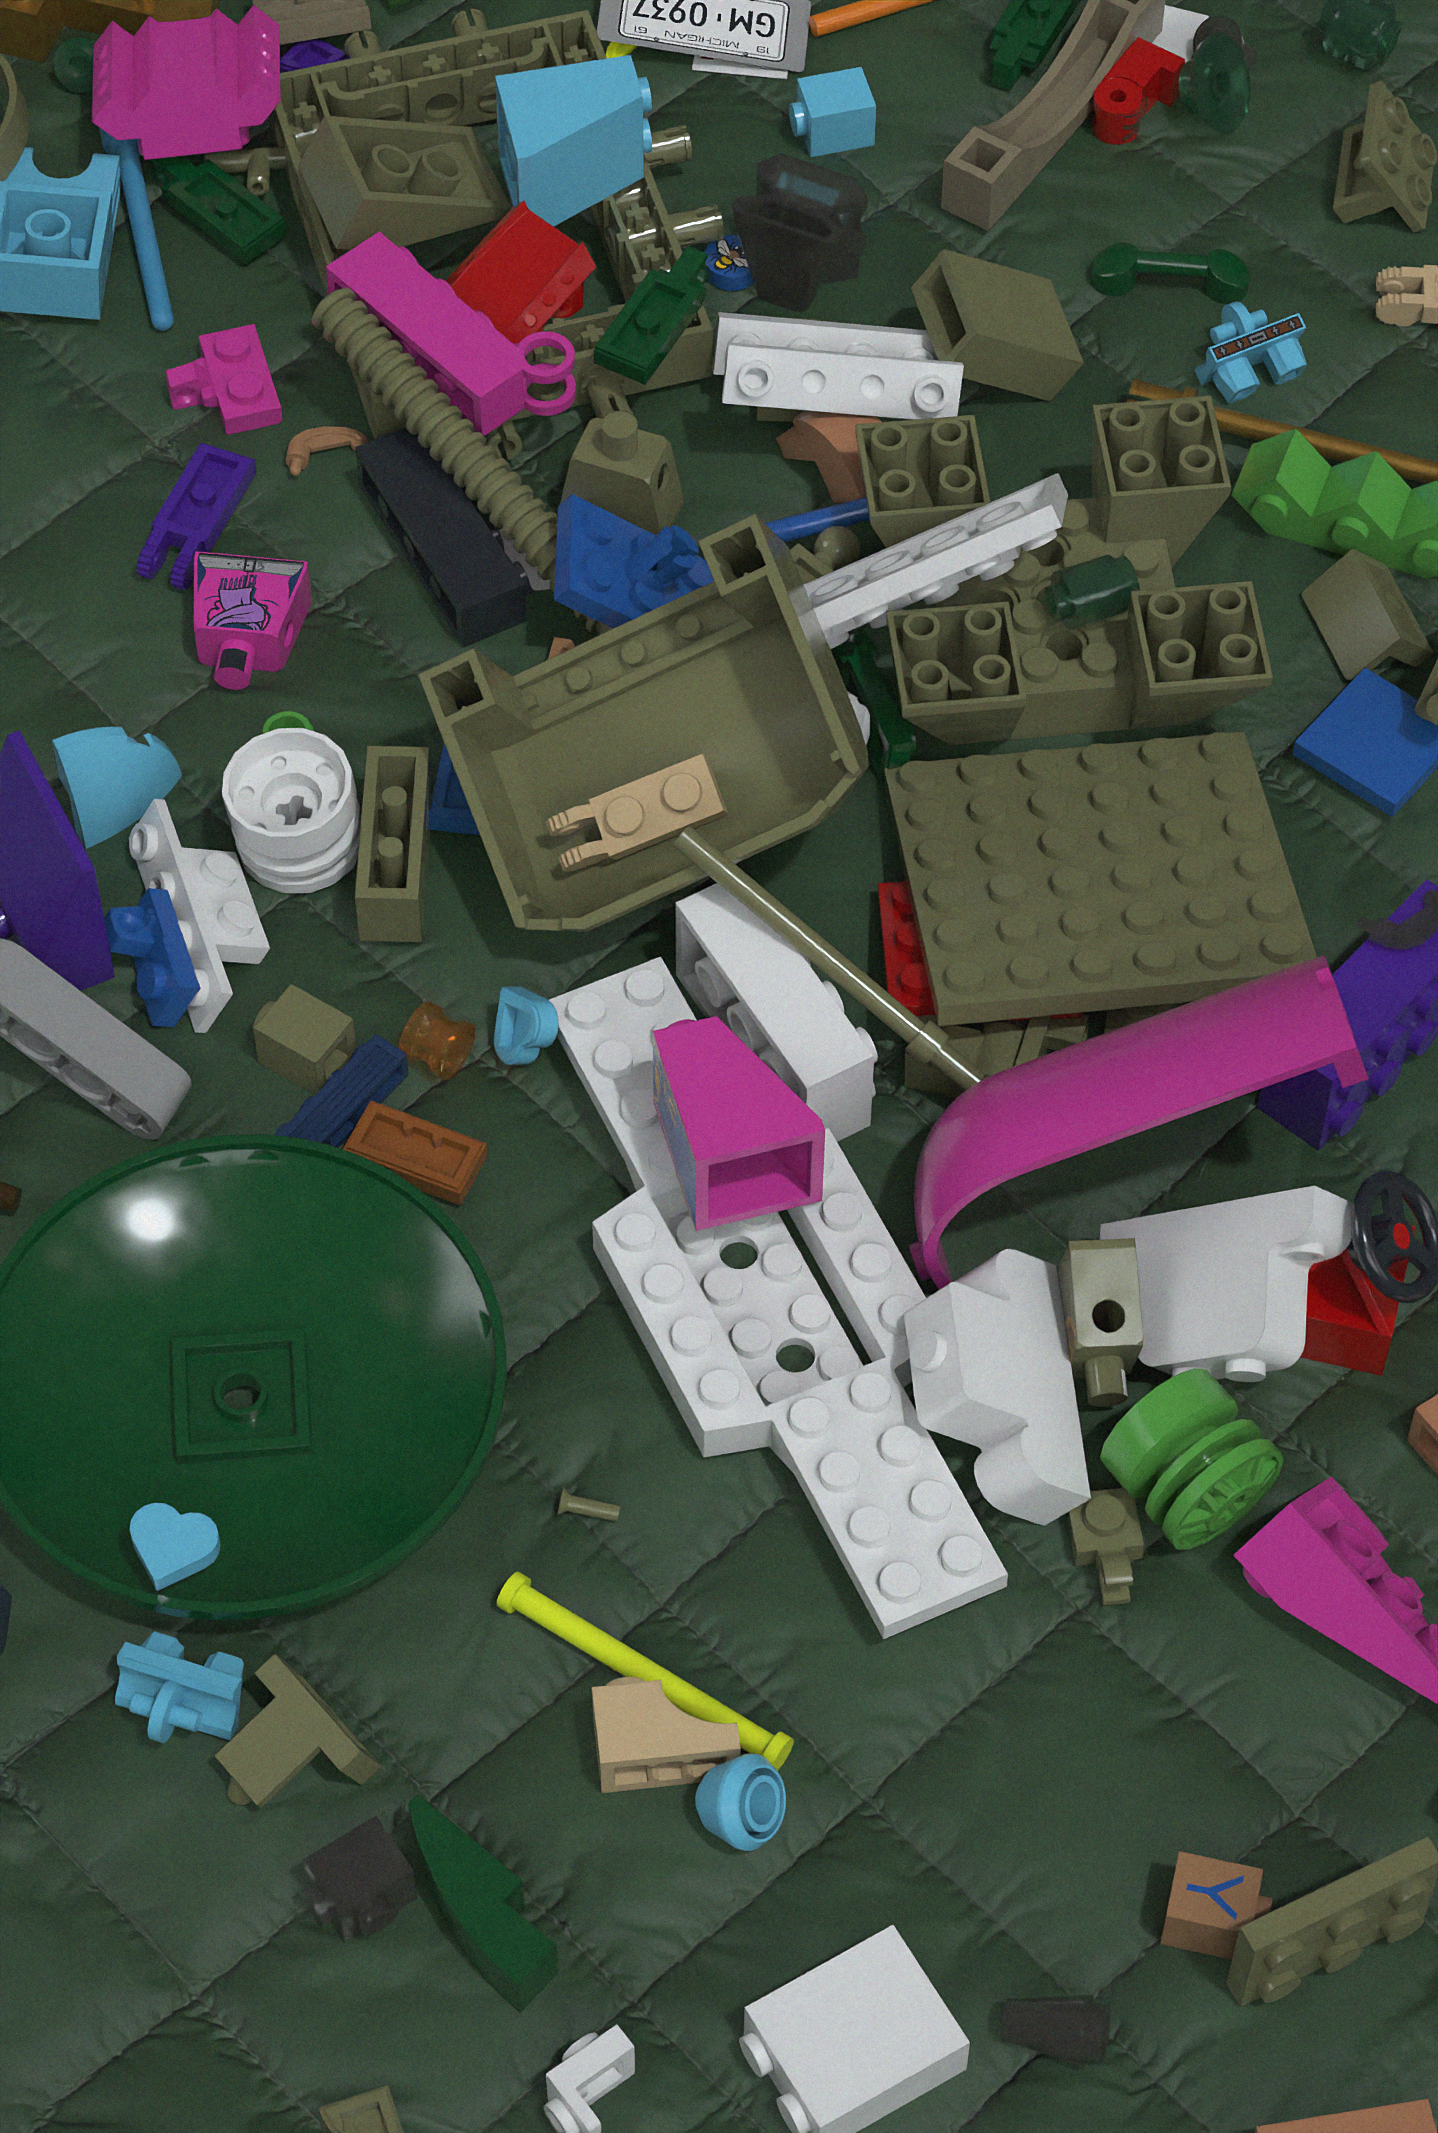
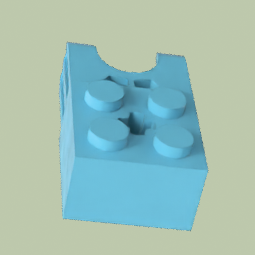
M25 147L18 163L4 181H0V311L100 320L121 193L120 155L94 153L90 165L80 175L58 179L48 177L39 172L32 160L33 148Z

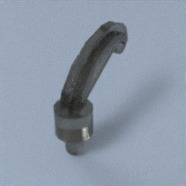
M1427 891L1423 898V902L1427 907L1399 925L1382 917L1377 922L1362 917L1358 919L1357 926L1359 929L1372 934L1370 941L1387 948L1405 950L1420 946L1432 938L1438 931V891Z

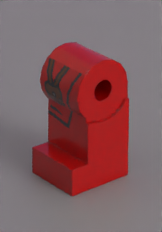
M1137 37L1104 76V79L1094 92L1095 114L1092 118V131L1094 135L1102 142L1111 145H1122L1135 139L1140 130L1141 119L1157 101L1171 107L1182 94L1185 59Z

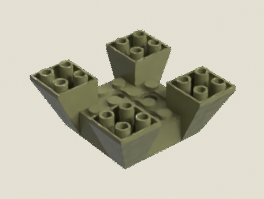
M1211 395L1093 405L1092 498L1067 500L1062 527L1055 530L1057 536L1050 542L1033 550L1023 551L1021 546L1019 557L1013 559L1014 567L998 577L983 581L980 575L960 582L958 583L959 590L940 602L927 605L925 600L922 599L926 609L886 612V623L901 713L904 719L948 745L1191 724L1272 686L1273 674L1252 581L1175 587L1172 567L1222 506L1231 492L1230 479ZM974 415L855 424V435L870 525L886 548L990 503Z

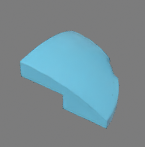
M100 727L78 731L52 740L59 779L69 794L76 833L86 849L107 840L142 818L154 799L162 800L182 777L180 766L171 750L156 736L150 733L144 735L150 745L148 746L137 743L135 739L127 737L122 727Z

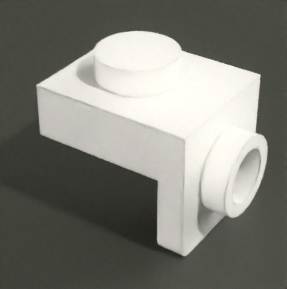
M615 2025L601 2036H598L595 2032L583 2036L564 2053L562 2057L563 2062L546 2073L549 2102L543 2107L557 2133H601V2123L589 2105L635 2074L634 2045L618 2025Z

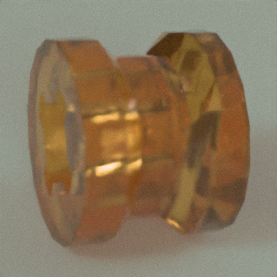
M426 1001L414 1011L408 1020L399 1041V1049L407 1054L408 1061L413 1063L423 1061L429 1065L430 1070L437 1077L448 1080L457 1073L466 1061L475 1040L476 1028L469 1021L462 1020L458 1023L446 1017L443 1007L432 1001Z

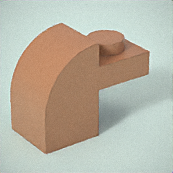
M806 410L793 419L794 427L776 438L785 459L816 462L834 503H844L866 497L855 435V424L879 423L881 420L877 416Z

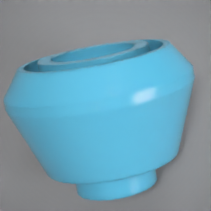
M744 1754L716 1765L706 1773L697 1788L695 1805L702 1824L709 1832L738 1850L753 1851L762 1847L770 1840L781 1826L786 1809V1791L780 1774L767 1758L759 1754Z

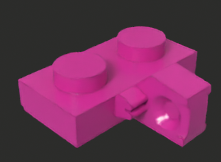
M255 324L198 336L202 357L191 363L166 370L167 389L173 409L178 410L204 404V407H218L226 435L275 425L283 421L280 402Z

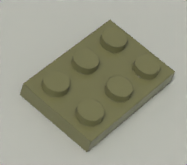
M1430 1838L1421 1839L1241 1926L1226 1981L1239 2006L1242 2007L1258 1998H1262L1265 2003L1279 2000L1299 1986L1301 1983L1300 1978L1322 1967L1327 1973L1338 1971L1354 1962L1362 1954L1363 1947L1384 1937L1389 1943L1397 1942L1418 1930L1424 1923V1917L1438 1878V1851Z

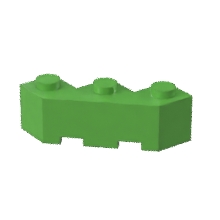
M1296 428L1251 445L1232 496L1266 533L1342 555L1347 554L1353 548L1386 564L1388 568L1426 579L1438 575V480L1411 489L1377 451L1331 467Z

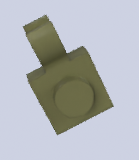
M1123 1488L1090 1491L1091 1499L1065 1513L1075 1566L1096 1564L1103 1606L1130 1603L1131 1598L1128 1586L1133 1585V1577L1129 1560L1142 1559L1144 1549L1135 1498H1131Z

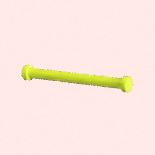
M519 1571L515 1572L504 1584L497 1599V1607L503 1611L512 1614L517 1610L625 1677H637L644 1681L661 1680L662 1691L667 1699L690 1716L714 1723H737L740 1747L751 1754L764 1756L777 1771L787 1759L794 1743L792 1737L782 1731L773 1735L533 1589L530 1587L531 1579Z

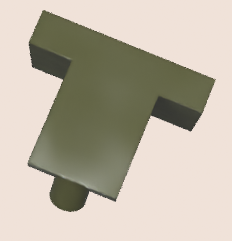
M276 1654L255 1672L275 1698L215 1755L231 1775L227 1789L229 1799L240 1805L248 1804L253 1800L261 1808L321 1751L328 1756L341 1772L361 1785L382 1767L303 1675Z

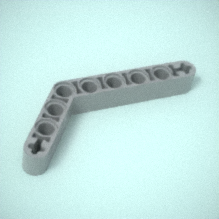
M0 938V1036L124 1129L144 1139H159L192 1086L191 1078L187 1072L23 947L12 941Z

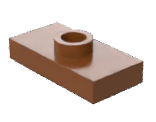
M370 1100L343 1150L358 1154L391 1170L420 1191L460 1206L488 1156L487 1143L372 1100Z

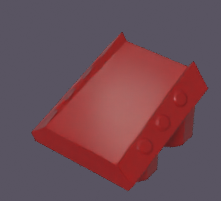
M522 201L501 219L446 279V282L451 286L456 296L473 311L484 313L498 332L511 343L519 344L528 335L543 332L544 324L551 317L561 319L571 317L583 308L584 280L592 273L596 265L584 242L576 243L530 211L525 201Z

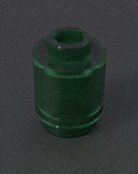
M1106 554L1052 572L1050 586L1045 587L1044 595L1051 617L1056 622L1062 620L1068 629L1073 630L1127 612L1130 591H1140V586L1135 569L1126 556L1113 558L1111 555Z

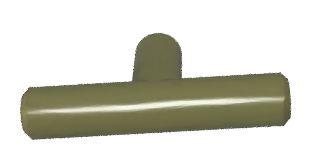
M283 146L211 152L203 155V162L210 159L226 173L247 172V189L256 196H263L268 192L270 170L284 169L283 163H286Z

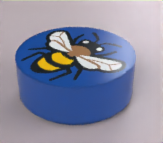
M727 235L721 241L711 242L705 249L704 253L708 254V259L706 260V272L709 273L707 280L715 287L728 291H737L751 286L758 279L761 255L757 245L750 239L738 235Z

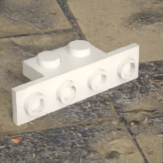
M154 799L139 823L131 831L128 838L130 853L137 862L146 891L148 888L167 889L195 975L201 987L200 991L197 992L188 1005L187 1010L194 1031L206 1033L233 995L222 961L260 964L270 947L236 852L181 847L165 800Z

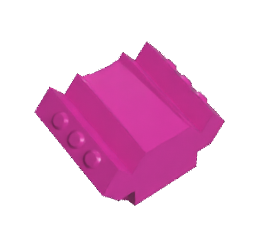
M255 5L251 7L238 25L217 8L210 17H201L200 19L157 22L149 16L134 36L114 21H111L94 44L92 122L118 141L137 139L139 152L144 156V160L242 149L243 145L251 140L249 127L262 125L281 101L279 24Z

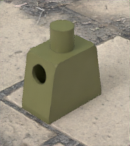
M615 411L606 415L604 419L594 418L589 421L571 457L560 504L571 494H574L654 535L665 526L669 528L673 526L684 504V498L671 442L664 436L639 430L636 418L628 412Z

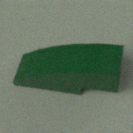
M417 1794L408 1803L411 1832L420 1867L436 1907L459 1947L485 1980L521 2013L558 1974L557 1945L520 1915L525 1909L523 1880Z

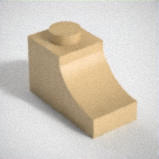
M622 1677L610 1681L606 1686L592 1687L593 1723L601 1793L701 1783L706 1773L712 1767L740 1756L741 1748L737 1723L708 1722L686 1714L674 1706L663 1694L661 1680L644 1681L637 1677Z

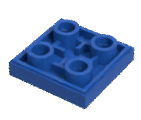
M1364 668L1295 741L1292 755L1393 817L1438 768V726L1415 713L1414 709L1418 702L1416 698Z

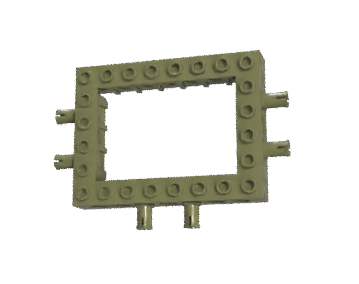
M470 9L475 26H470L466 12L463 10L455 15L451 23L456 37L382 52L378 36L374 32L363 31L368 48H363L359 33L356 32L348 37L344 46L346 54L350 59L280 73L281 101L268 116L269 125L276 146L284 147L286 163H283L284 170L326 296H328L326 266L350 250L336 249L298 166L323 117L337 116L463 126L496 119L495 76L607 59L588 10L488 30L485 15L480 10ZM684 124L652 132V152L644 153V178L589 207L625 304L651 269L655 271L663 269L669 272L683 253L681 248L724 239L723 221L720 211L718 212L717 204H711L690 211L667 214L650 168H655L656 166L692 160L691 140ZM703 303L646 385L594 364L593 350L595 345L625 304L607 307V312L566 321L563 318L551 319L552 324L544 325V331L555 332L566 337L572 343L575 351V365L571 374L576 383V397L569 408L591 403L596 418L604 419L606 415L615 411L628 412L634 416L625 395L713 376V329ZM541 346L531 350L525 359L531 366L542 363L560 365L564 361L565 356L557 348ZM351 368L374 439L406 427L407 421L400 422L394 416L395 408L389 409L382 402L383 395L377 396L370 389L371 382H364L359 377V369ZM560 381L552 384L532 382L527 388L528 394L540 401L555 400L566 391V387ZM524 408L484 436L486 438L485 446L492 445L498 451L497 459H500L502 456L497 444L501 442L507 460L514 458L522 450L523 444L512 420L537 414H533Z

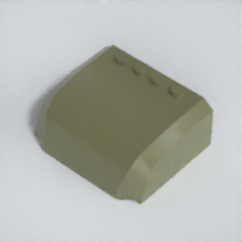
M756 514L699 540L714 578L713 582L528 670L511 676L473 648L418 674L516 928L521 930L588 932L709 876L672 845L680 834L617 860L607 858L579 870L563 872L558 858L561 854H564L573 847L603 839L597 822L577 829L568 835L551 836L546 821L552 816L575 806L590 804L589 799L703 753L709 759L728 814L694 828V830L736 864L816 827L839 811L867 769L868 752L861 727L790 550Z

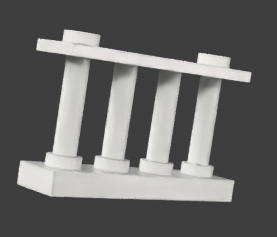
M718 312L712 371L715 375H724L722 403L913 420L958 415L964 365L961 362L938 361L927 330Z

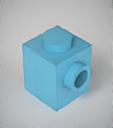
M862 67L797 79V102L789 104V118L794 136H803L810 157L875 145L876 104Z

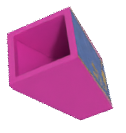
M717 1016L697 1021L691 1019L680 1020L666 1028L654 1030L653 1103L695 1231L822 1201L825 1128L822 1119Z

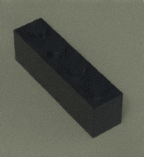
M404 427L355 447L359 486L463 648L527 622L526 596L531 594V585L525 569L519 561L511 563L504 552V543L498 528L490 521L484 522L478 513L477 501L470 500L465 494L466 487L460 488L453 481L454 474H447L441 468L442 461H435L430 456L431 447L424 448L418 442L419 434L412 435Z

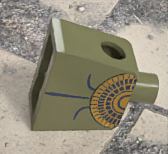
M1135 1238L1069 1241L1057 1269L1073 1379L1085 1378L1087 1398L1090 1405L1099 1407L1118 1405L1128 1399L1125 1376L1131 1373L1143 1348L1144 1339Z

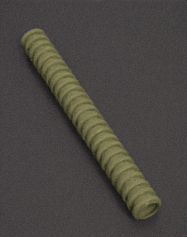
M350 288L338 289L326 296L314 311L312 325L317 330H324L323 337L329 343H335V350L341 356H347V363L351 368L359 369V377L364 382H371L370 389L377 396L383 395L382 402L389 409L395 408L394 416L400 422L407 421L406 429L412 435L419 434L418 442L424 448L431 447L430 456L435 461H442L441 468L447 474H454L453 481L460 488L466 487L465 494L472 501L479 500L477 508L483 514L491 513L489 521L495 527L502 526L501 534L506 540H515L513 548L519 554L527 553L525 561L531 567H539L537 574L543 580H551L549 588L554 592L558 517L552 511L545 512L546 504L540 498L533 499L534 491L530 486H521L522 477L516 471L509 472L510 464L504 458L497 459L498 451L492 445L485 446L486 438L481 432H473L474 424L469 419H461L462 411L456 405L450 406L451 399L444 392L438 393L439 386L433 379L426 380L427 372L421 366H414L415 359L409 353H403V346L397 340H391V333L386 327H379L380 320L374 314H367L368 307L362 301H356V294ZM574 610L573 614L578 620H587L586 629L591 634L599 633L601 635L613 629Z

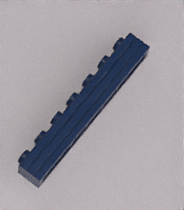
M375 1034L366 1044H360L354 1050L347 1064L341 1070L332 1072L325 1086L315 1096L308 1097L301 1105L299 1113L289 1123L280 1125L274 1135L296 1137L339 1148L351 1136L370 1100L381 1104L409 1076L407 1054L378 1034Z

